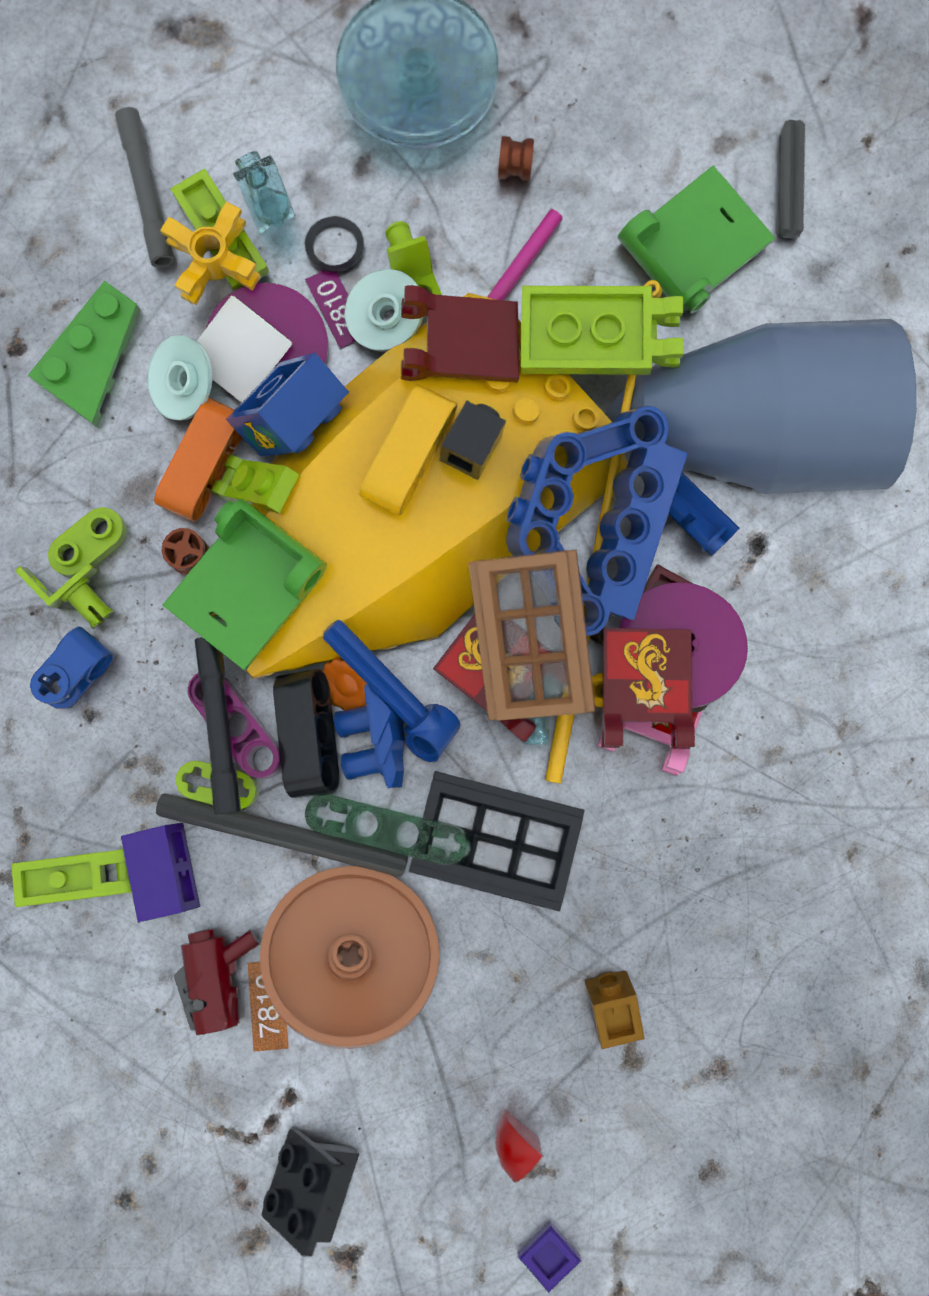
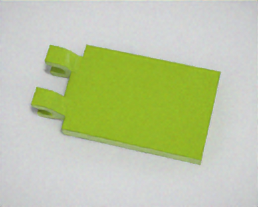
M522 285L521 374L650 375L652 363L662 367H679L680 358L683 357V338L657 339V324L665 327H679L680 316L683 315V296L652 298V286Z

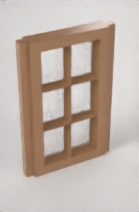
M577 549L468 562L489 720L500 721L594 712L596 709Z

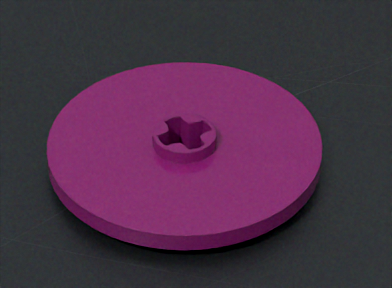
M257 283L253 291L245 286L226 296L217 305L208 320L206 328L230 296H234L292 342L291 347L278 364L282 361L315 352L326 365L329 346L327 331L321 315L305 296L287 286L275 283Z
M677 582L663 584L642 594L634 620L622 619L619 627L691 630L692 708L708 705L724 696L738 681L745 667L748 642L746 631L739 615L723 597L700 585Z

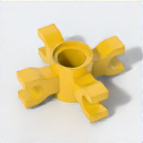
M226 201L214 227H201L194 232L173 218H167L160 230L163 235L168 237L166 240L167 244L179 251L186 252L193 259L187 270L180 275L174 285L176 289L182 291L180 294L182 299L196 306L209 280H221L227 276L232 277L238 283L253 291L261 278L260 274L255 271L257 268L256 263L233 254L229 249L233 240L242 232L246 225V221L240 217L242 214L240 208ZM213 249L219 250L216 256L208 259L203 258L206 252Z

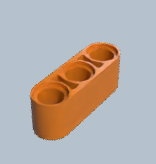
M208 398L206 403L200 405L156 489L154 496L156 505L191 522H196L202 516L213 495L210 492L216 480H221L226 470L224 464L229 454L234 455L242 439V436L226 420L234 409L211 398Z

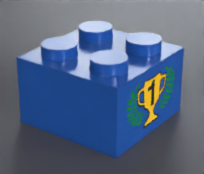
M314 352L280 362L226 420L260 457L269 455L281 456L285 453L293 452L298 454L314 440L312 432L319 424L329 422L340 412L342 406L339 403L349 391Z

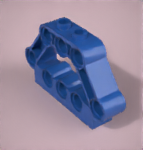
M644 406L622 412L612 423L578 434L564 432L541 440L537 444L533 455L529 454L522 466L520 478L524 480L520 496H516L512 500L508 509L507 522H510V526L507 532L506 544L512 556L563 551L565 549L559 542L560 538L556 526L559 517L566 514L573 504V492L570 487L573 474L579 472L586 465L627 451L631 452L627 467L622 469L613 481V491L616 497L614 507L605 513L600 521L599 529L603 538L600 550L595 551L587 561L586 571L590 579L588 585L580 574L582 598L587 610L585 617L587 636L600 632L605 627L609 615L634 620L688 455L687 452L665 444L669 430L668 421L663 412L656 407ZM637 420L643 424L645 429L643 440L638 439L635 434L634 427ZM557 445L562 446L567 452V463L563 468L557 464L554 458ZM637 475L644 482V491L641 496L637 495L633 486ZM545 487L549 488L554 495V503L549 510L544 508L540 500L541 492ZM623 517H627L631 524V531L626 538L620 531V522ZM532 529L539 533L541 539L540 546L535 552L528 548L526 542L527 535ZM613 557L617 562L618 570L615 577L610 579L607 575L606 567L608 561ZM554 570L529 571L552 606L558 605ZM553 615L556 624L560 628L559 615Z

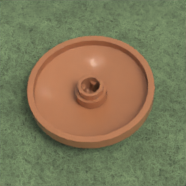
M359 866L327 869L306 878L293 887L273 910L266 924L260 948L262 981L269 1000L278 1015L290 1028L314 1043L337 1049H357L373 1046L390 1039L405 1029L418 1016L427 1003L435 984L439 966V942L436 928L430 913L421 899L412 889L397 878L387 873Z

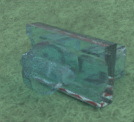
M252 151L236 159L235 164L238 171L233 173L260 234L267 231L270 225L281 226L284 223V219H291L296 216L276 163L271 155L261 159L257 151Z

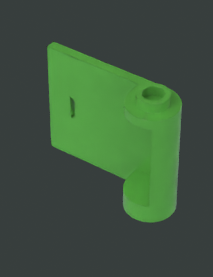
M713 165L653 214L648 209L637 214L620 231L618 240L648 276L660 284L662 292L666 297L683 296V312L689 310L690 313H694L710 299L711 296L708 293L775 240V237Z
M239 499L235 503L228 501L220 508L215 516V522L217 523L215 532L218 539L162 606L246 671L323 576L327 564L247 501Z

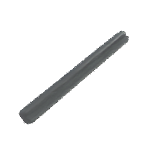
M161 794L156 806V814L160 817L395 876H403L408 862V856L404 853L241 812L214 815L213 805L169 794Z

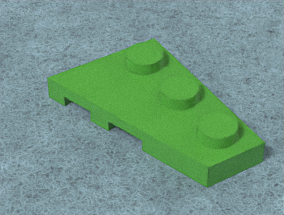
M104 280L28 376L97 428L102 415L100 413L106 393L110 394L115 380L113 374L120 356L125 354L141 311L139 306Z

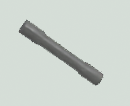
M124 107L116 111L115 119L134 184L150 264L154 267H166L173 264L175 258L172 247L166 242L168 237L160 231L164 221L146 152L147 144L139 111L133 107Z

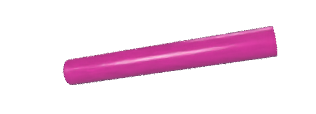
M554 209L548 211L488 294V298L505 300L563 220L559 212Z

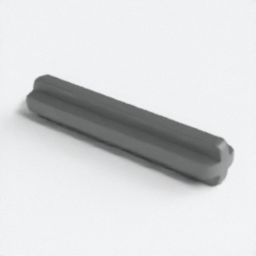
M787 120L781 129L779 234L782 238H798L804 230L805 124L802 120Z

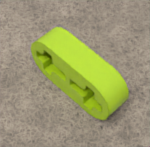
M203 761L185 763L176 774L175 783L178 791L189 799L213 805L210 787L198 786L195 793L192 791L193 784L187 782L188 774H196L198 768L202 769V777L210 779L211 763ZM235 770L238 781L239 778L243 779V787L249 789L247 797H240L241 810L250 808L256 802L259 796V786L254 777L249 776L246 772Z

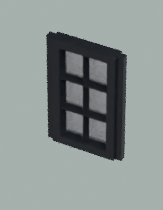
M435 771L409 872L560 912L585 810Z

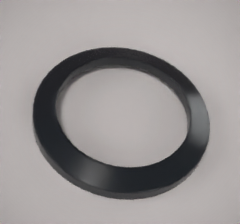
M331 216L323 218L311 226L305 238V250L309 260L319 269L327 272H341L353 267L359 261L364 250V239L361 230L354 222L344 217ZM329 227H341L351 232L357 242L356 251L351 259L339 265H329L320 261L314 254L313 243L316 236L322 230Z

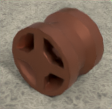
M510 136L501 137L498 179L519 176L522 181L530 182L534 138H525L522 142L513 141Z
M179 528L172 530L166 535L162 543L161 552L169 566L177 572L187 575L208 551L209 546L195 531L189 528ZM190 555H193L189 559H186V562H184L185 558L189 557Z

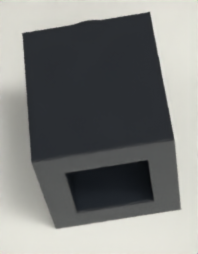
M466 400L442 443L439 461L479 480L502 437L506 420L500 418L499 413L492 407L485 404L475 405Z

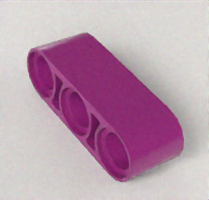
M197 673L188 684V697L206 721L204 699L202 697V682ZM224 677L228 720L236 714H242L247 723L246 729L241 735L237 737L230 735L234 759L249 776L261 779L277 776L281 772L279 744L233 684ZM267 747L273 754V761L268 769L259 771L254 766L253 757L258 749Z

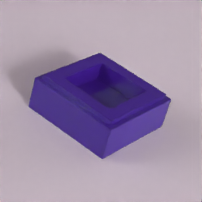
M551 1221L517 1252L520 1261L548 1293L582 1261L580 1254Z

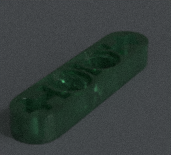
M329 794L314 796L305 808V820L308 826L318 833L442 865L461 863L470 851V840L467 833L454 825ZM328 802H330L329 808L331 811L341 814L348 813V805L352 807L345 823L327 820L324 826L322 825L323 818L317 816V811L319 808H326ZM366 811L373 813L378 821L376 831L368 837L360 835L356 828L358 816ZM412 822L418 828L419 838L413 846L406 848L398 842L397 830L403 823ZM345 825V830H346V831H345V832H342L341 829H342L343 826ZM428 827H434L430 836L440 839H448L450 832L454 833V841L460 843L459 852H451L449 858L444 856V848L428 845V854L424 853L423 849L429 840Z

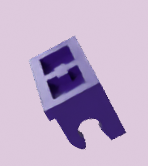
M183 823L163 825L121 836L138 923L200 907Z

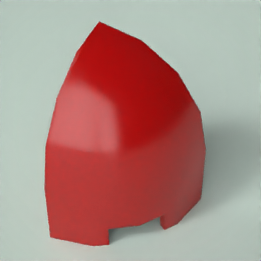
M504 1109L496 1125L495 1146L502 1169L516 1183L522 1180L543 1157L539 1137Z

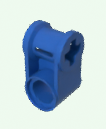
M78 626L62 638L55 651L33 674L30 682L31 693L37 700L56 709L70 708L78 702L92 683L109 668L114 659V653L84 628ZM55 681H58L57 684L61 687L60 692L55 694L56 691L52 688Z

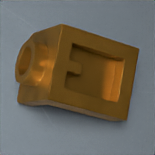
M626 971L606 972L598 977L587 979L585 981L586 990L591 1001L601 1048L606 1049L645 1039L637 994Z

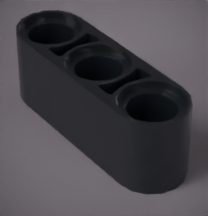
M320 669L277 676L273 685V697L282 780L285 791L291 798L334 793L339 785V766L328 679Z

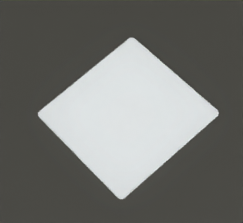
M230 296L197 340L209 357L212 367V380L241 403L268 376L292 345L289 339L234 296Z

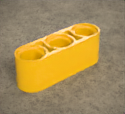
M417 384L411 391L361 485L359 495L400 516L408 505L454 418L458 404Z

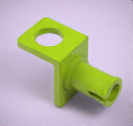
M403 221L394 222L389 225L385 235L391 246L386 250L390 269L401 271L411 277L418 286L429 290L433 294L442 295L433 273L426 237L421 236L413 239L408 223Z
M86 564L53 594L30 569L19 566L15 570L49 607L58 608L62 603L69 602L90 624L92 629H95L104 622L92 608L102 618L106 619L114 612L88 585L89 579L99 571L93 564Z

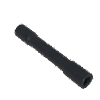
M203 637L195 639L198 675L202 682L207 725L214 815L241 812L238 778L233 763L224 686L225 666L223 653Z

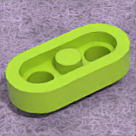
M99 507L91 510L51 543L48 550L49 564L56 572L68 578H72L88 563L95 566L98 565L125 541L127 526L124 519L110 508ZM100 522H107V530L102 534H97L96 526ZM69 548H73L75 552L73 558L69 561H64V552Z

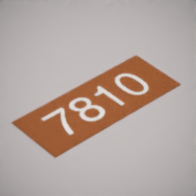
M260 962L248 963L253 1051L288 1049L287 1024L278 1015L269 1000L262 981Z

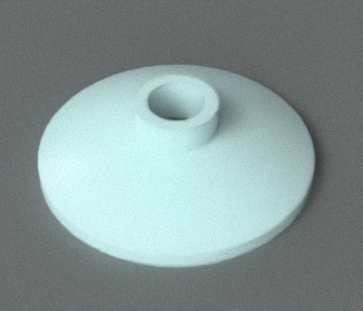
M394 269L377 270L364 276L351 290L345 306V321L352 337L363 347L373 351H389L394 346L400 345L412 338L418 331L423 317L419 319L401 317V301L404 298L405 286H418L407 274ZM389 310H395L394 315L389 320L384 321L385 313Z
M177 335L164 340L155 350L148 369V389L153 404L162 415L172 420L190 419L195 416L200 405L206 403L212 387V367L205 349L198 341L191 337Z

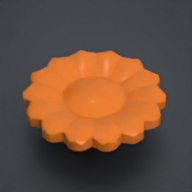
M334 658L332 662L328 661L322 671L329 682L333 706L340 707L343 711L366 706L364 687L367 683L344 660Z

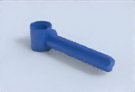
M341 620L331 623L323 632V639L406 723L404 732L407 734L405 742L410 751L422 760L436 762L460 729L461 725L458 717L451 710L439 704L424 706Z

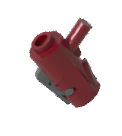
M214 928L188 934L189 942L181 945L184 966L175 973L174 979L191 1031L195 1030L196 1035H204L237 1026L240 1023L238 1016V986L233 987L231 975L236 970V960L260 945L258 938L252 930H249L226 946L224 935L215 936Z

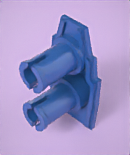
M366 684L364 687L366 706L335 712L334 726L341 738L370 731L371 742L374 748L344 753L341 757L342 772L347 780L381 773L387 788L402 787L404 775V721Z

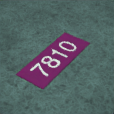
M323 270L304 279L339 348L341 349L355 342L356 340L350 334L345 321V306L349 295L338 273Z

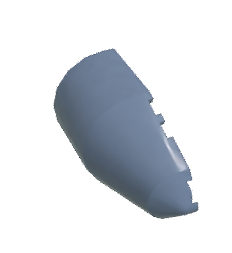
M892 319L765 323L683 354V357L680 358L679 367L654 365L650 375H637L630 410L652 406L663 412L669 426L665 444L688 453L682 470L688 473L694 471L715 477L714 480L724 483L728 481L751 487L752 491L763 494L889 489L904 471L913 442L917 405L916 372L912 349L902 325ZM625 388L608 406L605 415L612 422L620 415ZM637 420L634 427L635 434L638 439L643 440L645 429L643 424Z

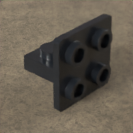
M290 1129L285 1143L280 1149L278 1164L270 1189L264 1197L262 1217L302 1257H312L317 1242L331 1243L359 1153L350 1146L314 1143L300 1130Z

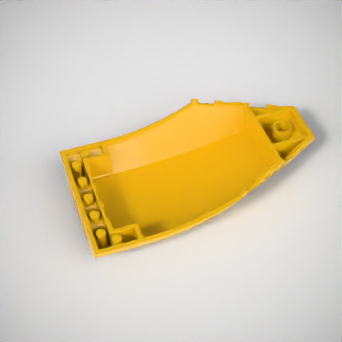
M467 293L463 296L470 298L492 299L472 293ZM519 319L518 383L436 376L417 381L402 380L401 360H403L404 349L417 348L427 352V323H425L412 338L391 348L345 386L349 393L339 403L342 406L340 412L329 422L319 424L312 432L314 440L307 448L298 454L293 452L285 453L281 456L275 455L271 464L287 466L298 473L299 477L280 513L261 509L257 510L323 560L327 567L311 592L247 668L246 672L252 679L269 676L278 671L301 669L306 665L333 660L334 658L342 660L323 639V632L336 620H341L370 651L397 648V645L424 639L425 641L438 639L446 629L474 605L468 562L512 556L506 544L507 532L510 526V522H507V513L512 500L516 496H520L524 480L520 478V474L529 454L533 455L537 444L546 437L564 432L578 434L612 423L569 374H521V321ZM419 384L457 403L458 406L454 418L405 510L399 516L360 496L359 491L370 466L413 388ZM466 400L475 405H488L499 413L500 418L506 420L502 437L479 480L439 461L442 443ZM557 445L554 458L562 468L566 465L568 456L566 450L562 446ZM624 453L621 454L618 473L625 469L628 464ZM611 457L586 465L579 472L573 474L570 482L573 492V504L566 514L559 517L556 526L558 532L604 496ZM545 487L541 492L540 500L547 510L554 503V495L549 488ZM532 529L527 535L526 542L528 548L535 552L540 546L541 539L539 533ZM508 574L495 575L496 583L498 584Z

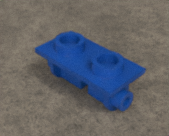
M681 473L668 514L703 547L702 551H707L713 556L740 528L685 474Z

